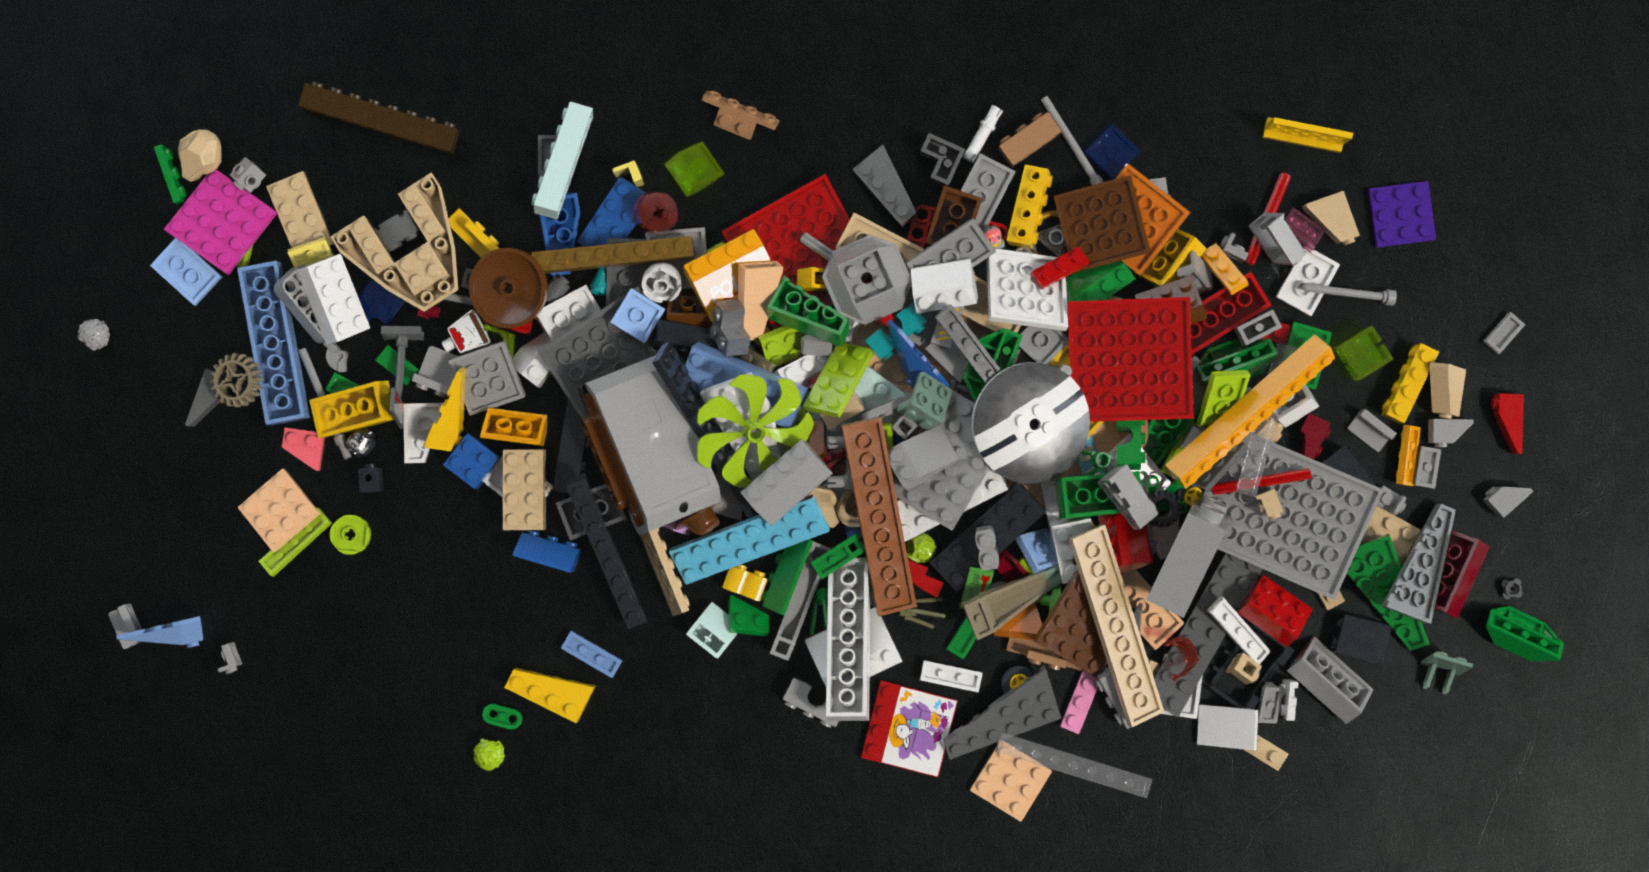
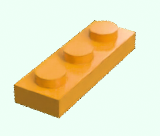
M1217 243L1207 248L1201 255V259L1231 295L1248 286L1247 279Z
M1403 425L1401 449L1398 454L1399 465L1396 472V484L1414 486L1420 427Z

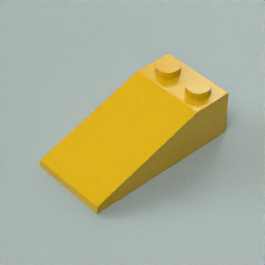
M375 381L309 400L318 439L395 420L390 412L391 390L389 381Z

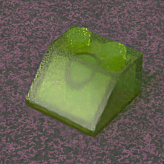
M703 142L678 152L665 164L687 197L699 192L724 175V172Z

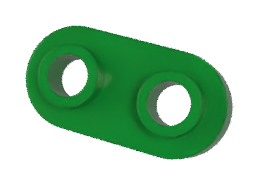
M498 704L486 706L482 714L483 719L487 723L507 729H516L523 720L521 712L517 709ZM491 710L497 712L496 717L490 715ZM510 715H514L516 717L515 722L510 721Z

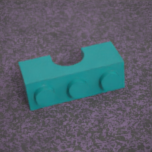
M913 303L896 315V318L901 323V330L907 337L914 332L918 335L926 328L924 324L927 320L921 313L917 314ZM881 328L865 340V343L873 350L879 360L882 358L887 360L895 353L893 351L895 346L892 336L887 335Z

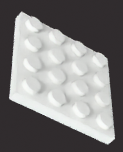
M996 249V253L987 258L989 321L1066 331L1068 328L1066 277L1041 290L1030 276L1033 270L1057 257Z

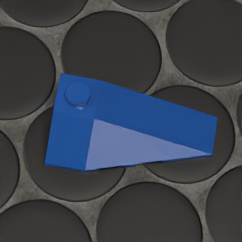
M567 192L558 220L539 215L546 251L574 248L580 217L577 192ZM571 271L550 273L551 277L554 275L570 274Z
M889 320L887 323L902 371L908 378L906 380L908 385L914 389L918 374L925 372L948 387V382L927 361L928 359L915 347V344L893 321Z

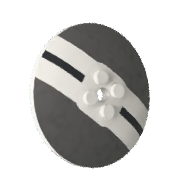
M1035 362L1016 364L995 375L979 394L972 416L973 439L984 462L1000 476L1024 484L1049 481L1068 470L1082 453L1090 428L1087 401L1077 383L1062 370L1051 365ZM1036 418L1039 425L1036 429L1032 430L1029 423L1032 419Z

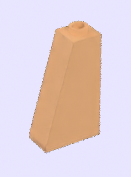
M777 261L738 264V300L745 308L743 327L749 334L750 340H755L756 337L764 333L768 320L767 306L778 288L783 272V266Z

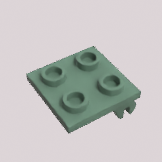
M1435 652L1421 661V665L1428 666L1423 688L1427 689V687H1430L1436 667L1448 670L1442 688V694H1446L1450 690L1454 676H1459L1473 667V664L1468 663L1464 658H1451L1444 652Z

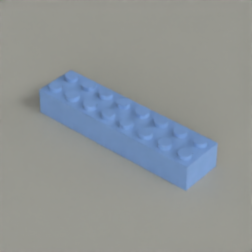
M272 261L237 268L254 363L259 364L257 370L263 371L259 374V377L264 379L259 383L263 388L259 390L266 425H276L308 419L310 414L292 315L274 291L275 283L284 275L282 263Z

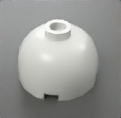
M657 262L652 264L645 270L642 277L643 293L650 300L658 303H663V300L668 299L672 301L681 291V275L669 263Z

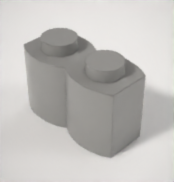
M991 525L977 527L975 541L979 549L980 567L983 571L998 569L999 554L995 546V531Z

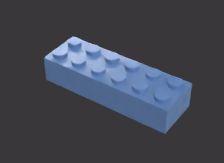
M700 342L692 346L685 366L692 381H695L698 385L699 392L736 378L740 374L752 372L753 375L760 376L765 380L767 385L766 397L772 408L779 400L781 388L778 379L783 377L736 357H726L723 352ZM795 382L794 384L801 395L799 407L788 416L775 421L776 424L785 428L792 427L795 424L808 391L807 387Z

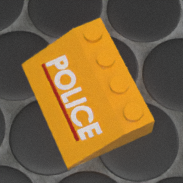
M753 229L685 264L683 272L713 323L712 311L715 309L716 301L738 299V264L767 262L770 259L757 233Z

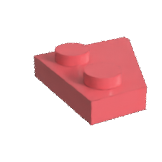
M285 428L282 448L314 470L320 471L325 437L318 439L317 432Z

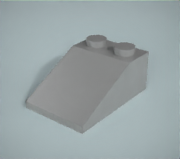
M940 425L905 440L888 450L890 465L902 486L908 491L960 460Z

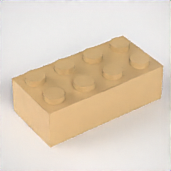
M503 450V530H546V450Z

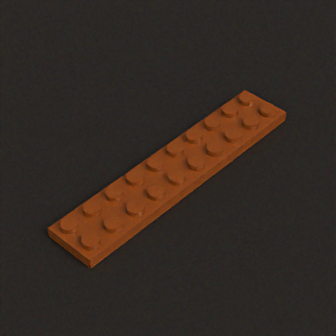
M878 416L841 425L877 615L883 616L917 607L882 418Z

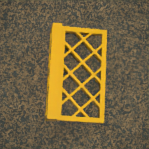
M1268 117L1266 119L1263 138L1338 153L1342 152L1343 145L1350 141L1353 136L1351 132L1275 117Z

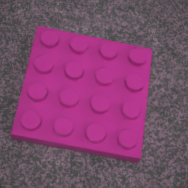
M214 170V172L206 175L164 230L229 276L277 215V212L245 189L243 191L233 184L231 179L218 170Z

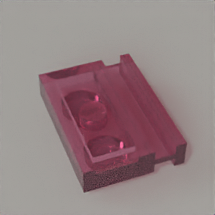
M1292 208L1285 218L1286 223L1300 245L1311 253L1324 234L1325 229L1295 208Z

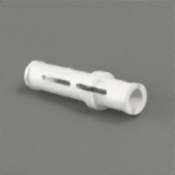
M992 105L984 121L980 122L979 130L963 155V158H966L969 162L974 163L991 131H994V126L1003 112L998 107Z

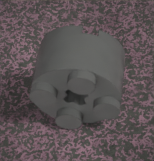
M408 209L403 211L404 214L400 216L397 214L378 225L379 227L374 228L386 250L389 249L390 252L402 247L404 240L408 242L420 236V228Z

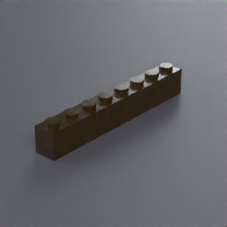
M312 82V84L305 83L298 105L302 109L450 154L454 152L460 133L454 124L448 122L439 124L432 117L425 116V119L417 117V113L408 110L406 113L399 111L398 107L392 105L383 107L380 106V102L369 99L368 102L363 101L361 96L352 93L347 96L342 94L343 91L332 87L331 90L323 88L324 85Z

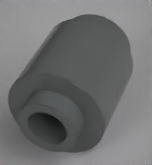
M554 275L548 283L546 300L553 303L562 298L570 288L567 285L569 281L561 275L558 277Z

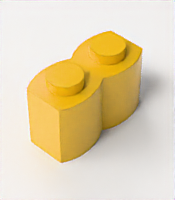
M742 564L730 568L722 588L760 601L768 578L765 577L766 573L754 570V572L747 571V566Z

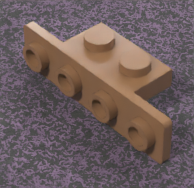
M707 91L702 98V101L719 107L714 123L715 126L750 140L752 138L757 123L772 130H775L779 124V120L775 116L758 112L752 106L741 105L737 100L722 97L718 92Z
M1009 637L1007 651L1025 655L1031 663L1041 665V662L1048 663L1049 668L1060 670V667H1070L1082 671L1081 668L1035 640Z

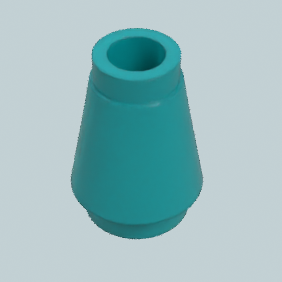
M607 267L598 268L589 286L592 294L598 296L606 295Z

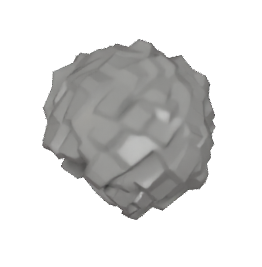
M90 319L80 325L78 339L86 343L85 345L91 350L95 351L108 345L110 334L109 328L104 321Z

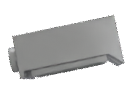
M1264 212L1249 225V228L1272 264L1293 266L1301 262L1302 257L1307 254L1306 251H1302V246L1284 220V213Z

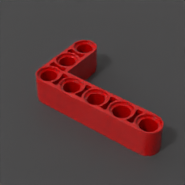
M920 205L915 209L916 213L920 210L926 211L928 217L925 220H920L917 216L912 219L907 241L924 248L928 227H931L937 208ZM990 221L988 226H996L1004 232V237L1001 239L1005 241L1009 232L1008 228L1003 224ZM919 229L922 231L923 237L915 239L912 236V232Z

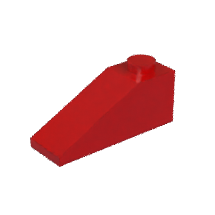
M1494 394V398L1491 400V408L1494 410L1497 423L1512 454H1522L1524 394Z

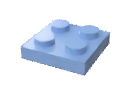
M631 288L610 323L644 344L665 309Z
M1047 528L1020 535L1015 539L1033 573H1038L1058 565L1055 546L1051 536L1048 534Z

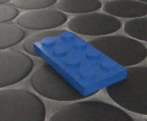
M620 176L577 242L584 247L607 245L608 238L627 239L654 198Z

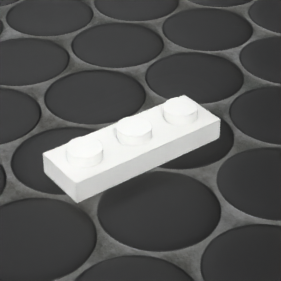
M924 660L920 680L979 692L982 672Z

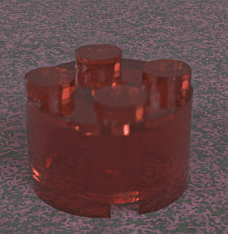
M647 192L636 201L633 215L636 223L643 229L652 232H664L670 229L678 220V209L675 201L668 194ZM655 209H658L657 216L653 215Z

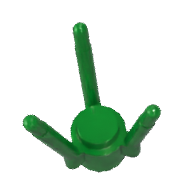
M1083 450L1081 454L1091 456V464L1095 467L1094 470L1084 476L1100 473L1102 468H1106L1110 464L1112 456L1106 452Z
M828 588L816 589V595H813L810 635H814L818 601L819 605H823L825 627L827 628Z

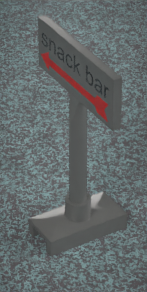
M381 326L383 339L396 340V347H398L395 388H391L390 412L400 429H404V403L401 396L404 380L405 349L408 347V340H424V332H421V326Z

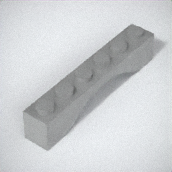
M813 541L770 654L789 660L820 580V576L811 562L832 548Z

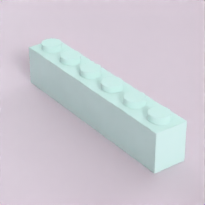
M573 102L569 103L568 109L564 108L562 113L563 123L557 127V140L551 144L550 160L546 159L544 177L540 176L538 188L540 189L538 194H534L532 199L535 214L558 220L593 118V108Z

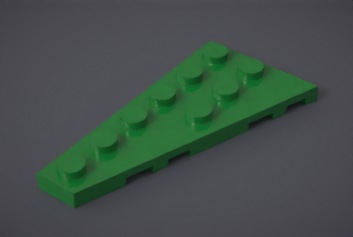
M1388 533L1360 543L1347 574L1411 651L1429 645L1422 622L1381 607L1402 568Z

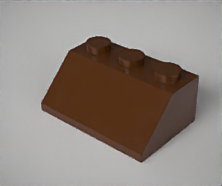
M681 290L674 300L669 301L668 299L667 321L708 329L712 326L713 323L694 290Z

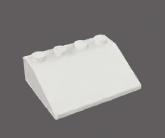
M876 607L870 609V677L902 662L882 617L877 615ZM827 630L805 639V642L825 686H827Z

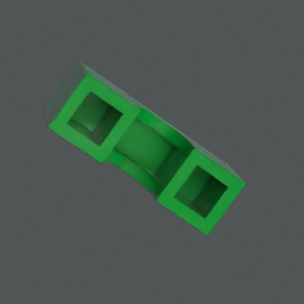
M1145 420L1117 421V432L1128 433L1133 438L1126 445H1117V467L1127 464L1130 470H1141V464H1145V452H1141V445H1145V432H1141V426H1145Z

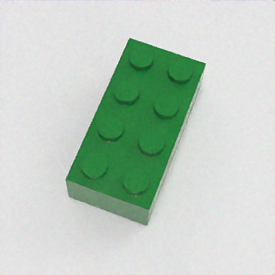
M1132 471L1141 486L1139 471ZM1107 474L1056 479L1059 520L1121 514L1097 483Z

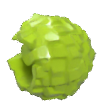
M924 532L906 541L907 557L916 563L929 562L934 554L937 553V546L932 537Z
M480 739V743L474 748V760L482 769L490 771L499 767L504 760V747L499 740L495 742Z

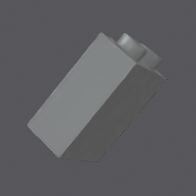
M1207 496L1202 503L1194 500L1146 600L1184 618L1229 525L1231 517L1225 514L1227 509L1225 504Z

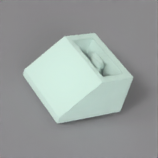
M711 602L686 635L718 659L737 633H729L728 614Z

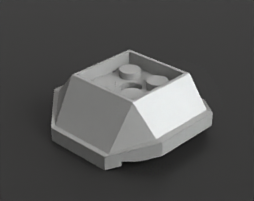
M871 235L834 250L822 275L837 312L863 325L902 310L912 284V279L897 245ZM870 274L873 280L869 284H864L861 281L862 276Z

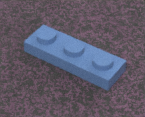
M570 631L561 649L613 678L623 661L573 631Z

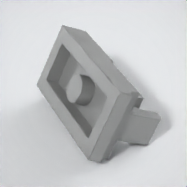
M1265 682L1257 709L1258 723H1277L1284 687L1275 686L1273 682Z

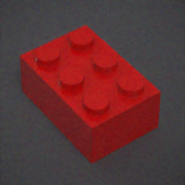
M1263 575L1255 582L1237 613L1287 647L1299 637L1312 608Z

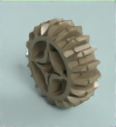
M233 353L232 356L226 355L225 359H219V364L213 366L216 372L210 373L214 376V379L209 381L214 383L211 390L217 391L214 397L220 398V402L226 403L229 407L247 406L249 402H254V396L260 395L257 390L263 388L262 385H259L260 381L264 380L262 377H259V374L263 372L262 370H257L259 364L253 363V358H247V355H239L238 353ZM237 364L242 366L245 369L246 373H242L241 370L238 369ZM227 387H231L233 392H236L237 397L232 395Z

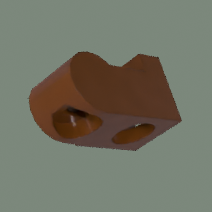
M824 420L813 421L814 426L809 435V444L823 460L827 455L826 425Z

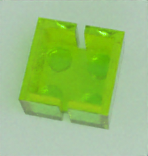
M1373 326L1364 328L1334 347L1341 361L1348 363L1345 367L1354 381L1363 379L1393 360L1384 344L1375 347L1374 344L1382 340Z

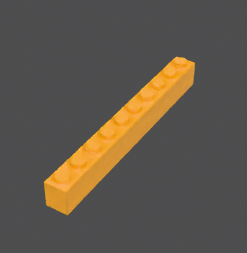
M1314 334L1165 465L1169 474L1185 489L1194 484L1203 473L1210 470L1219 459L1225 457L1244 437L1253 432L1260 423L1269 418L1276 409L1284 405L1292 395L1299 392L1309 380L1315 378L1317 373L1325 366H1328L1335 359L1331 347Z

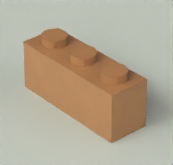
M1042 112L1032 119L1033 123L1028 126L1026 124L1022 125L1016 130V135L1013 137L1008 135L1000 141L1001 145L998 150L1011 168L1062 132L1048 112L1044 115Z

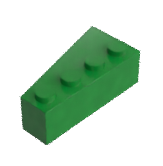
M783 276L767 306L768 319L842 347L850 331L849 319L830 306L824 305L817 297L809 295L802 287L793 284L789 278Z

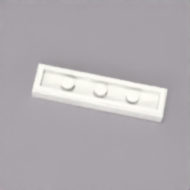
M1220 596L1207 610L1209 614L1247 656L1258 664L1268 656L1271 651L1224 597Z

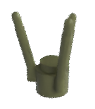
M942 597L916 599V603L943 601ZM918 605L917 607L900 612V616H904L905 620H911L932 629L934 625L913 616L923 614L945 618V614L917 609Z

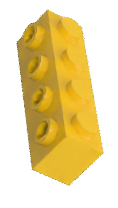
M1025 165L1006 240L1009 245L1032 249L1033 244H1037L1039 234L1036 231L1038 225L1042 224L1043 214L1041 211L1042 207L1046 206L1048 199L1046 190L1052 183V176L1046 168Z
M1422 343L1412 346L1408 353L1409 359L1402 366L1399 372L1401 375L1391 388L1392 394L1382 407L1383 412L1381 416L1398 424L1405 423L1430 372V362H1435L1439 351Z

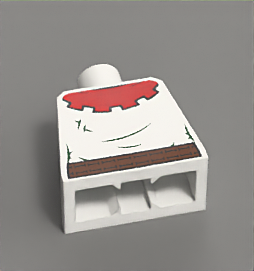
M475 310L469 311L447 329L451 337L442 341L446 352L457 347L461 354L493 344Z

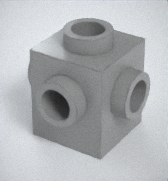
M245 157L233 168L230 176L235 180L233 184L243 191L245 188L251 193L260 185L266 174Z

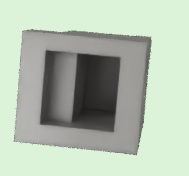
M902 415L892 426V429L905 440L914 432L919 424Z

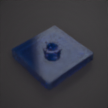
M1112 124L1084 153L1113 180L1127 163L1129 164L1141 151Z

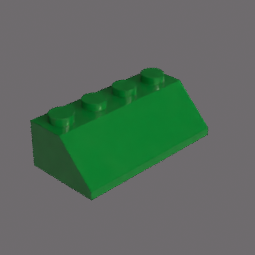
M1123 261L1074 273L1066 279L1067 314L1069 301L1106 300L1136 278Z
M812 539L786 547L783 554L778 553L775 561L778 567L776 572H771L768 582L771 583L769 590H764L761 601L764 602L763 607L785 615L813 543Z

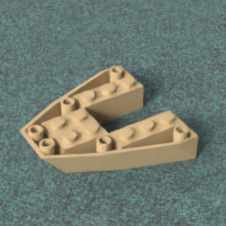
M432 173L398 193L428 242L397 262L394 261L389 251L386 250L375 233L373 225L365 216L360 217L330 236L342 255L386 290L424 312L458 290L455 245L442 189Z

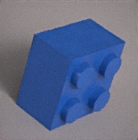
M467 433L443 465L472 488L479 489L485 477L501 457L472 434Z

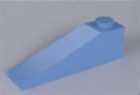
M199 616L116 635V640L172 645L186 644L187 648L198 646V641L203 640L201 619Z

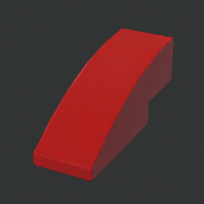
M908 559L912 582L927 593L938 597L943 582L927 576L928 567Z

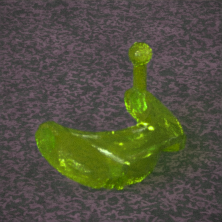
M485 324L483 326L484 331L497 332L502 336L512 359H514L515 335Z

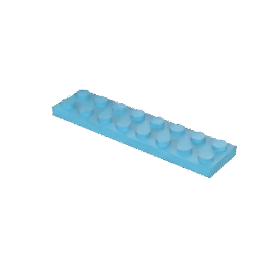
M810 495L801 500L773 526L761 515H757L669 549V554L687 585L830 531V527L814 495Z

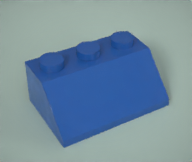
M528 530L527 533L522 532L513 556L571 573L575 572L581 549L577 548L578 544L566 541L563 544L558 542L559 538L547 535V538L539 536V532Z

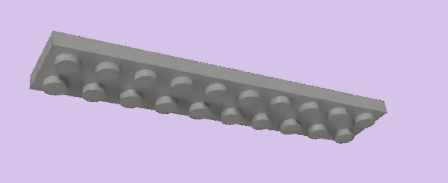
M980 153L961 191L982 198L975 221L983 230L988 226L1016 171ZM911 288L908 292L902 310L911 303H913L915 306L913 291ZM941 310L921 313L927 320L924 324L926 328L918 335L914 332L908 337L914 344L925 348L937 324L934 316ZM895 317L893 322L902 329L901 323Z

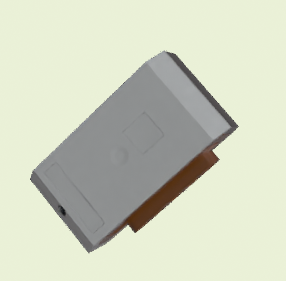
M656 355L587 382L578 389L588 415L587 418L581 420L583 431L617 510L621 511L627 508L639 535L653 531L721 502L720 488L712 468H706L698 462L697 444L699 438L652 363Z

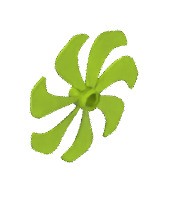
M740 374L730 382V386L740 388L746 393L749 401L750 418L744 420L738 409L726 397L715 396L698 410L697 421L699 425L711 418H724L741 425L743 431L711 433L701 437L697 444L698 462L706 468H711L713 455L721 447L745 435L747 439L722 469V476L726 481L738 488H742L753 482L744 473V461L750 442L756 443L759 465L763 473L779 459L766 447L763 442L765 436L791 447L801 439L807 441L814 426L809 412L805 413L801 422L796 426L789 428L764 427L788 416L799 407L801 395L794 382L790 379H778L781 396L774 407L758 420L767 393L765 380L760 376Z

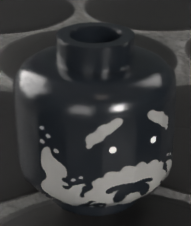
M364 428V430H354L346 440L347 449L359 458L360 456L366 457L376 445V441L373 439L375 434L367 428Z

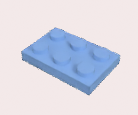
M176 238L150 265L195 306L222 278L202 257Z

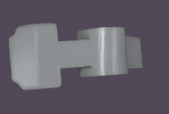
M324 342V346L328 348L326 359L330 367L338 370V372H347V351L341 350L336 343L326 345Z

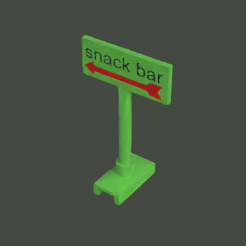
M970 567L959 608H963V602L978 596L979 593L993 589L990 585L994 570L983 571L980 568ZM1061 583L1051 589L1049 594H1044L1035 601L1040 603V605L1049 606V613L1061 595Z

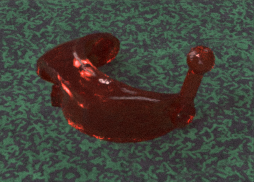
M1176 637L1164 642L1165 647L1170 645L1179 647L1186 658L1184 670L1177 675L1173 674L1171 677L1173 681H1177L1178 678L1187 675V672L1192 670L1199 661L1196 648L1189 638Z

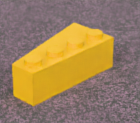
M516 668L512 671L504 688L577 723L596 685Z

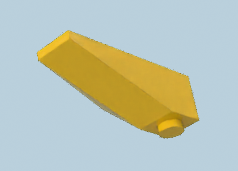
M462 367L457 371L447 392L449 400L446 399L443 405H441L439 412L442 415L437 419L436 423H433L424 447L452 451L462 441L466 368Z

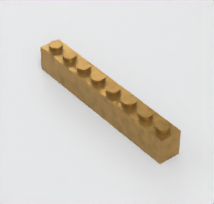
M691 236L532 252V256L542 266L545 274L695 258L693 238Z

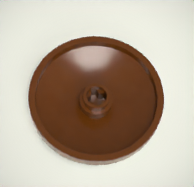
M501 248L487 253L477 262L470 276L469 293L475 310L485 321L500 328H516L530 323L540 314L547 299L548 283L542 266L532 255L516 248Z

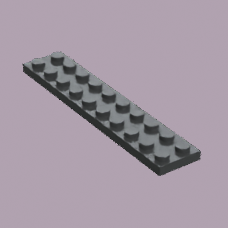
M1225 552L1154 676L1164 710L1176 717L1180 716L1226 635L1224 629L1207 611L1209 607L1221 596L1238 612L1244 599L1262 572V568Z

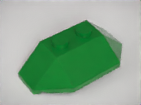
M1003 328L978 340L999 368L1004 370L1012 366L1023 335ZM968 362L963 379L976 404L979 394L985 387V383Z
M1236 338L1207 349L1196 369L1204 384H1208L1211 372L1247 370L1251 374V378L1261 374L1278 357V352L1271 339L1260 338L1246 346H1242L1239 339Z
M1511 606L1490 610L1486 628L1495 645L1529 661H1559L1561 659L1564 643L1557 638L1556 634L1545 622Z

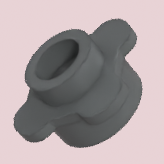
M1517 578L1512 581L1503 580L1501 582L1504 590L1503 597L1505 599H1510V597L1520 598L1523 594L1520 585L1521 581Z

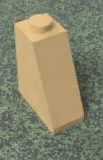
M1344 191L1302 206L1303 210L1336 244L1343 242V245L1355 242L1354 238L1360 236Z
M1430 362L1432 412L1439 414V418L1451 419L1452 416L1459 417L1466 369L1451 364Z

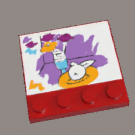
M881 680L861 758L938 778L946 749L943 739L950 733L958 700Z

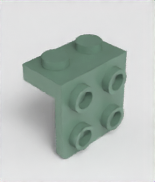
M921 372L918 374L911 398L900 403L897 411L902 413L907 419L918 423L920 427L930 430L943 424L952 391L927 373Z

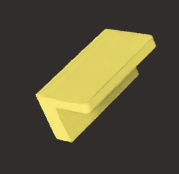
M635 160L612 169L616 178L631 173L637 187L644 185Z

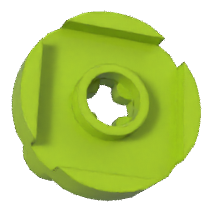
M357 515L342 516L334 522L330 530L332 544L343 554H357L365 550L371 539V530L368 522ZM350 529H353V532L356 534L352 540H349V537L345 535Z

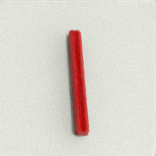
M1286 173L1279 175L1264 212H1277L1291 178L1290 175ZM1255 235L1247 252L1249 254L1244 261L1249 265L1255 264L1262 248Z
M1307 468L1218 483L1211 489L1213 495L1307 480L1311 479L1312 475L1311 470Z

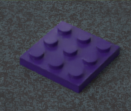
M1428 181L1368 189L1376 248L1436 240Z

